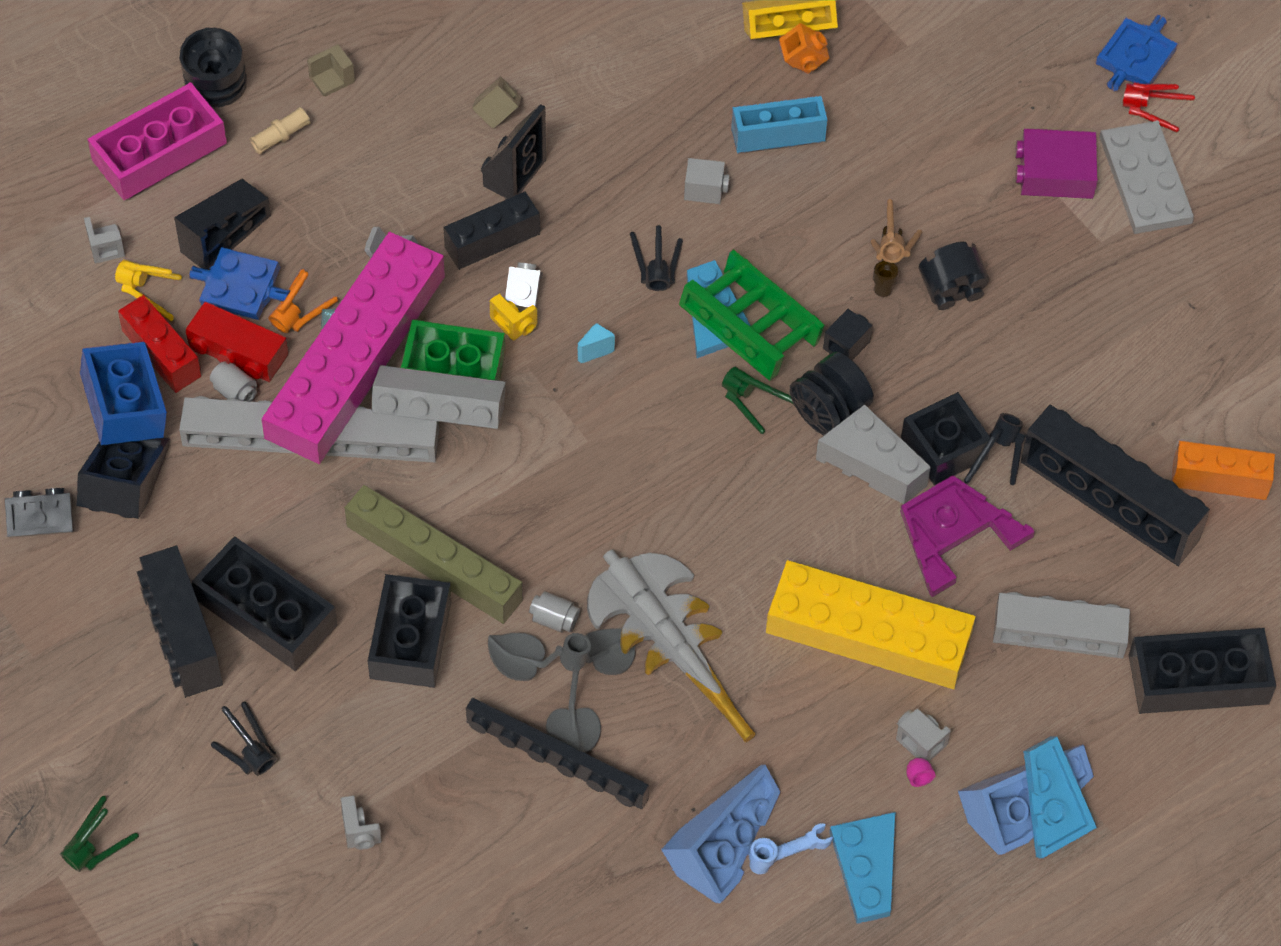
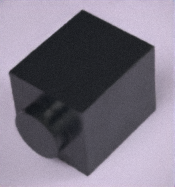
M847 309L825 331L823 349L829 354L840 352L853 361L870 343L873 325L863 315L856 314Z

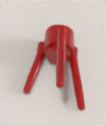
M1127 83L1123 107L1130 108L1129 114L1143 117L1151 122L1159 121L1160 126L1178 132L1180 130L1179 127L1145 112L1141 108L1148 107L1150 97L1193 101L1195 96L1183 93L1160 92L1163 90L1179 89L1178 84Z

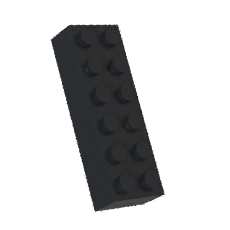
M1049 404L1028 429L1021 457L1022 464L1176 566H1180L1200 541L1210 508L1205 506L1199 498L1191 497L1179 489L1173 481L1164 479L1153 472L1147 464L1136 461L1119 446L1110 444L1098 436L1092 428L1084 427L1072 419L1066 411L1058 410Z

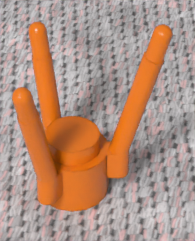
M304 269L300 270L288 289L291 291L285 300L281 301L268 317L271 324L283 333H288L291 328L298 332L304 324L338 301V297L334 296L299 319L298 315L301 311L292 301L309 275Z

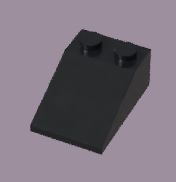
M538 105L513 129L509 136H504L501 139L494 155L485 159L481 167L483 187L508 199L520 194L546 161V106Z
M163 437L101 445L99 441L78 472L76 506L88 508L95 512L103 511L117 514L123 518L139 519L149 503L170 445V439Z

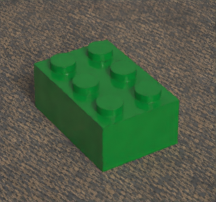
M412 320L401 368L500 381L506 354L505 333Z

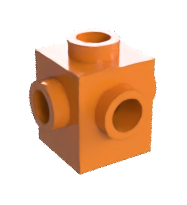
M802 23L779 38L784 61L791 67L807 74L830 59L825 36L821 32L815 31Z

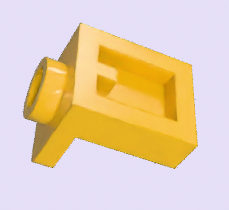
M497 294L490 299V318L514 341L534 330L537 325V308L531 305L519 313L518 308L513 302H507L500 294Z

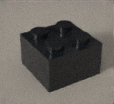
M959 392L905 417L901 433V439L931 467L929 479L933 485L971 468L990 439V436Z

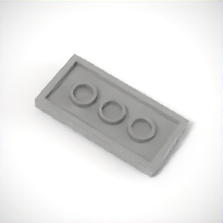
M1159 121L1101 130L1099 138L1134 234L1192 224L1194 215Z

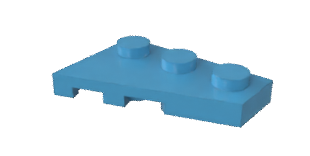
M1050 736L1024 751L1036 858L1041 859L1097 828L1061 744L1055 736Z

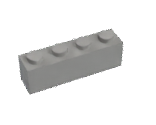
M380 365L373 383L372 412L498 429L504 411L506 382Z
M1017 592L999 593L995 610L993 643L1123 659L1128 645L1130 609L1121 608L1115 604L1104 606L1088 604L1082 600L1062 601L1050 596L1038 598L1023 596Z

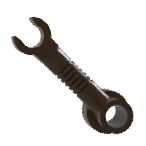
M887 226L883 228L882 238L887 234ZM899 228L898 234L902 236V229ZM882 259L874 267V292L880 297L891 295L893 286L897 282L899 270L894 263H889Z

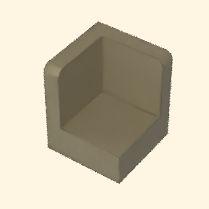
M339 44L307 60L309 78L324 97L355 82L353 63Z
M500 76L475 99L472 109L491 128H495L519 107L521 96Z

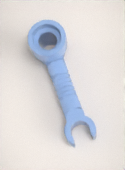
M817 824L805 836L778 846L770 839L759 838L752 843L749 851L750 869L755 874H765L775 861L807 849L828 848L833 837L824 840L819 839L816 834L824 832L826 824Z

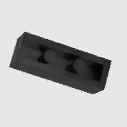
M526 191L444 226L445 249L458 270L540 235V213Z

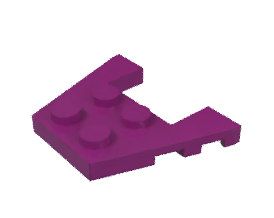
M955 476L949 477L901 505L900 510L931 597L956 584L957 577L940 557L942 554L988 527L992 528L1011 551L1032 539L1035 533L1034 529L1027 524L1023 526L1014 520L1012 514L1005 509L999 510L987 502V497Z

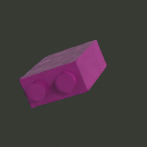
M1044 129L1023 130L1022 140L1016 141L1015 158L1021 159V165L1016 166L1015 176L1016 183H1021V195L1094 198L1097 185L1096 132Z

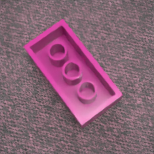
M191 82L87 139L92 161L123 201L227 144L224 122Z

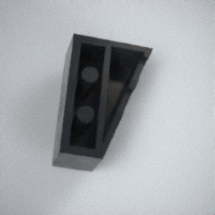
M242 178L175 216L174 220L180 252L200 268L210 270L215 264L221 247L233 250L271 216L269 198Z

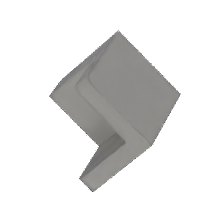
M90 217L84 218L95 263L125 257L117 225L93 229Z

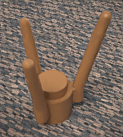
M888 199L887 234L881 239L880 245L875 239L871 240V245L876 252V258L878 260L883 259L889 263H896L903 257H909L911 249L922 234V230H917L905 245L903 237L894 232L893 200Z

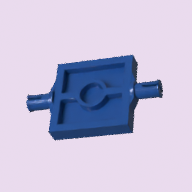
M1156 15L1150 26L1138 24L1125 18L1097 56L1096 64L1114 73L1107 83L1110 89L1113 87V91H1117L1124 80L1141 84H1152L1175 53L1178 44L1160 33L1162 27L1167 23L1164 17L1161 18V15Z
M222 247L215 264L210 270L192 266V270L189 273L190 279L205 282V287L199 299L201 305L206 301L232 314L259 320L264 307L271 299L284 301L291 291L275 287V280L281 268L278 261Z

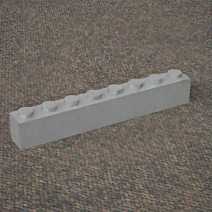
M203 396L195 398L184 397L179 429L182 446L294 453L264 439L261 418L272 402L266 400L249 402L235 398L218 400ZM358 406L326 456L435 463L439 421L374 413L372 409Z

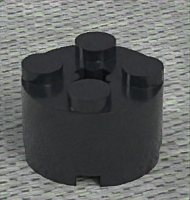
M962 241L943 246L934 251L936 257L929 262L925 257L918 266L932 302L937 305L938 310H947L955 305V301L967 299L968 302L980 299L984 295L983 289L990 280L974 243H972L971 247H968L967 242Z

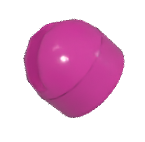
M914 758L908 763L906 773L912 786L921 787L927 785L935 778L934 769L928 760Z

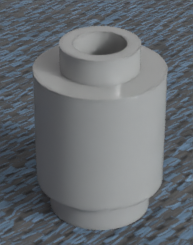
M224 361L219 363L211 372L210 381L213 383V388L225 398H235L251 402L256 396V381L235 364H228Z
M544 591L541 596L535 595L529 613L533 614L532 621L561 633L564 630L571 633L577 622L580 608L575 607L572 601Z

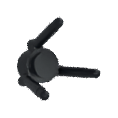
M657 225L655 259L651 260L646 267L636 234L633 231L630 232L631 243L641 273V283L646 284V287L653 291L668 289L671 284L675 283V271L683 239L678 238L669 267L667 262L662 260V227Z
M1008 413L1000 414L989 435L990 439L964 478L966 484L976 474L995 443L1002 446H1010L1014 442L1015 448L1010 485L1016 484L1022 444L1027 435L1021 431L1023 422L1019 418Z
M242 702L241 707L259 742L257 740L253 741L229 708L223 706L222 712L247 744L241 752L244 758L242 760L215 741L211 743V747L238 765L246 775H249L251 772L256 776L264 774L275 764L277 759L274 755L276 752L269 745L247 702Z

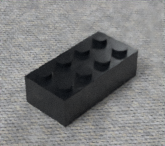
M235 536L191 581L197 601L294 671L302 665L338 625L334 605Z
M176 545L139 557L142 570L136 571L141 586V593L145 605H148L155 633H158L160 647L164 659L168 662L174 687L181 686L186 698L222 686L217 654L178 546Z
M1265 628L1134 637L1128 654L1139 714L1269 705L1277 687Z

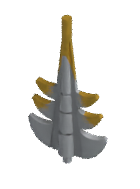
M614 550L606 552L603 558L610 567L593 581L587 597V613L593 626L599 629L607 619L618 614L627 613L630 617L626 620L620 637L622 653L627 654L637 643L653 640L655 643L648 651L645 661V673L650 675L661 665L673 661L727 718L744 742L750 741L755 736V733L736 710L698 646L705 642L719 639L722 631L707 624L685 626L683 623L691 615L707 612L709 605L701 599L688 594L667 596L665 593L668 588L675 584L692 581L694 574L681 562L667 555L646 553L630 559L627 557L620 559Z

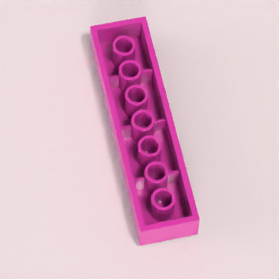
M388 232L261 418L264 439L320 465L372 387L380 365L386 366L410 330L412 320L418 318L444 279L443 255L392 232Z

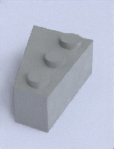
M866 405L862 406L818 440L817 461L823 464L828 462L842 469L843 474L849 477L854 475L868 482L869 487L902 504L908 502L927 487L931 467Z

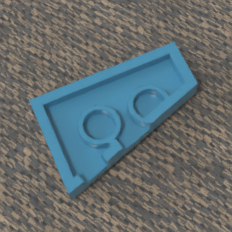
M713 260L688 269L687 283L693 279L700 286L706 288L723 274L716 261ZM729 286L714 296L726 307L736 301ZM743 311L737 315L742 321H744L747 325L750 326ZM692 317L696 358L728 347Z
M895 812L830 827L829 833L833 837L832 843L857 924L890 916Z

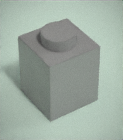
M688 158L684 200L720 204L722 192L728 193L730 175L724 174L725 162Z

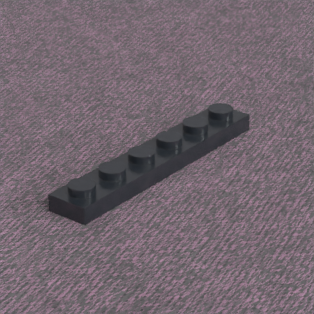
M473 697L466 706V721L476 732L481 734L487 732L497 737L506 747H517L527 752L528 756L539 763L547 762L555 766L561 774L570 778L575 776L585 781L591 789L597 792L605 791L615 796L621 804L627 807L635 806L642 810L649 799L648 784Z

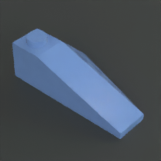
M1084 745L1064 751L1080 790L1094 777ZM1025 765L982 780L958 791L968 824L998 855L1022 846L1034 837Z
M760 765L681 827L661 849L676 876L715 903H721L740 882L744 873L741 867L747 854H749L760 826L766 825L780 794V790L766 765Z

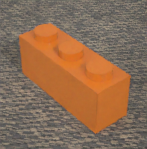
M1179 441L1173 459L1172 481L1178 488L1267 500L1273 483L1275 454Z

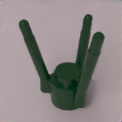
M736 366L727 372L722 381V387L728 390L725 398L736 405L760 434H764L765 429L741 402L739 397H748L754 387H757L793 404L790 395L754 379Z
M106 796L100 797L72 840L60 853L64 861L77 872H80L84 867L92 871L98 863L139 838V834L135 832L95 857L93 856L96 848L88 841V838L108 814V809L104 808L101 810L107 801Z

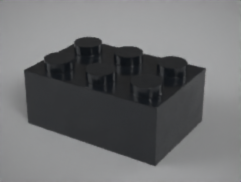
M385 574L368 656L370 679L435 688L452 602L451 584L449 582Z

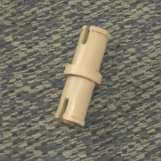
M299 107L283 119H275L271 122L270 127L254 137H250L251 145L261 155L278 142H286L291 134L309 125V117Z

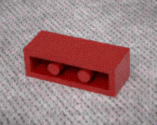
M145 295L140 296L118 310L122 332L132 343L145 342L153 368L175 393L201 377L197 355Z
M204 301L186 328L188 346L196 353L210 355L220 363L224 361L228 364L233 363L248 376L254 379L260 378L269 383L289 355L286 337Z

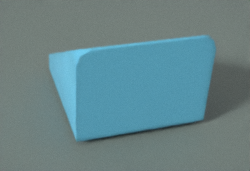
M594 324L578 342V361L585 363L612 353L615 350V335L599 324Z

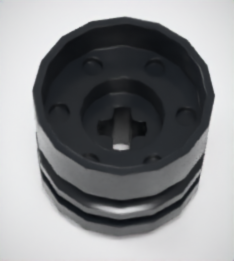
M208 27L195 31L185 39L180 47L179 55L184 84L187 85L191 82L212 108L230 105L240 98L246 88L247 74L239 40L229 31Z
M840 352L830 353L815 365L814 371L808 370L801 378H797L790 385V396L798 413L805 422L823 436L862 406L866 405L869 407L874 401L871 385L864 373L850 358Z

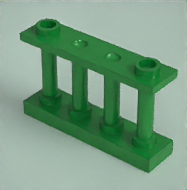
M735 250L729 253L724 269L725 274L706 288L700 286L693 279L684 286L679 306L769 381L778 375L784 359V352L801 339H805L815 347L819 343L825 326L815 315L806 310ZM733 282H736L747 293L726 307L714 296ZM758 300L770 312L749 326L737 315ZM778 320H782L793 331L774 345H771L760 334Z

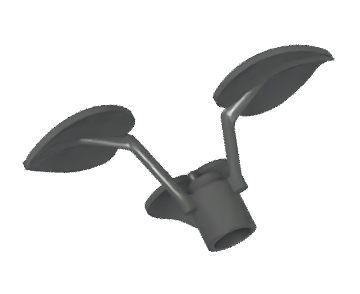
M602 629L586 635L572 633L565 638L563 647L556 646L555 651L543 660L545 656L544 646L540 640L532 635L509 633L505 635H489L488 650L492 662L504 676L513 680L528 681L533 679L536 675L537 667L545 668L560 656V661L564 668L573 672L569 710L563 708L554 710L547 718L546 732L547 735L584 753L590 752L597 744L601 725L598 716L593 710L589 708L575 710L579 671L586 663L593 662L595 669L603 674L618 675L624 673L630 668L634 660L636 644L627 654L622 653L620 645L622 629Z

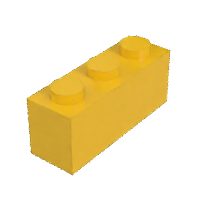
M757 0L742 2L744 30L750 39L785 35L800 23L815 31L838 28L836 0Z

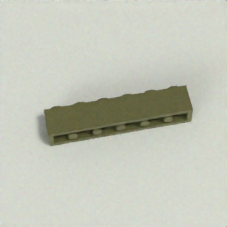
M363 485L345 506L348 528L434 581L449 582L452 593L502 624L508 620L523 601L521 581L369 487Z

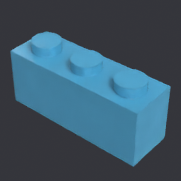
M822 96L733 107L731 130L737 153L824 142L826 138L827 116Z

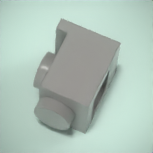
M918 708L914 712L908 710L897 723L896 740L916 758H924L930 761L948 745L951 730L948 727L941 730L933 717L924 715Z

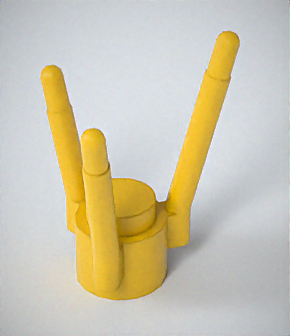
M126 259L119 263L115 273L116 282L123 284L121 291L131 294L135 298L143 295L135 288L137 286L142 287L145 284L147 275L174 280L182 279L180 274L173 273L171 269L142 265ZM146 297L162 316L170 321L174 320L172 314Z

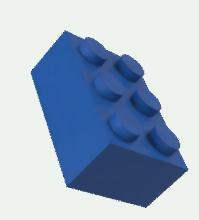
M145 342L83 348L80 376L100 444L107 445L163 438L167 412Z

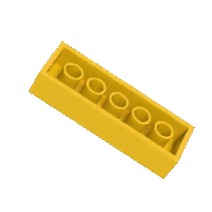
M787 560L767 615L766 633L955 689L976 616Z

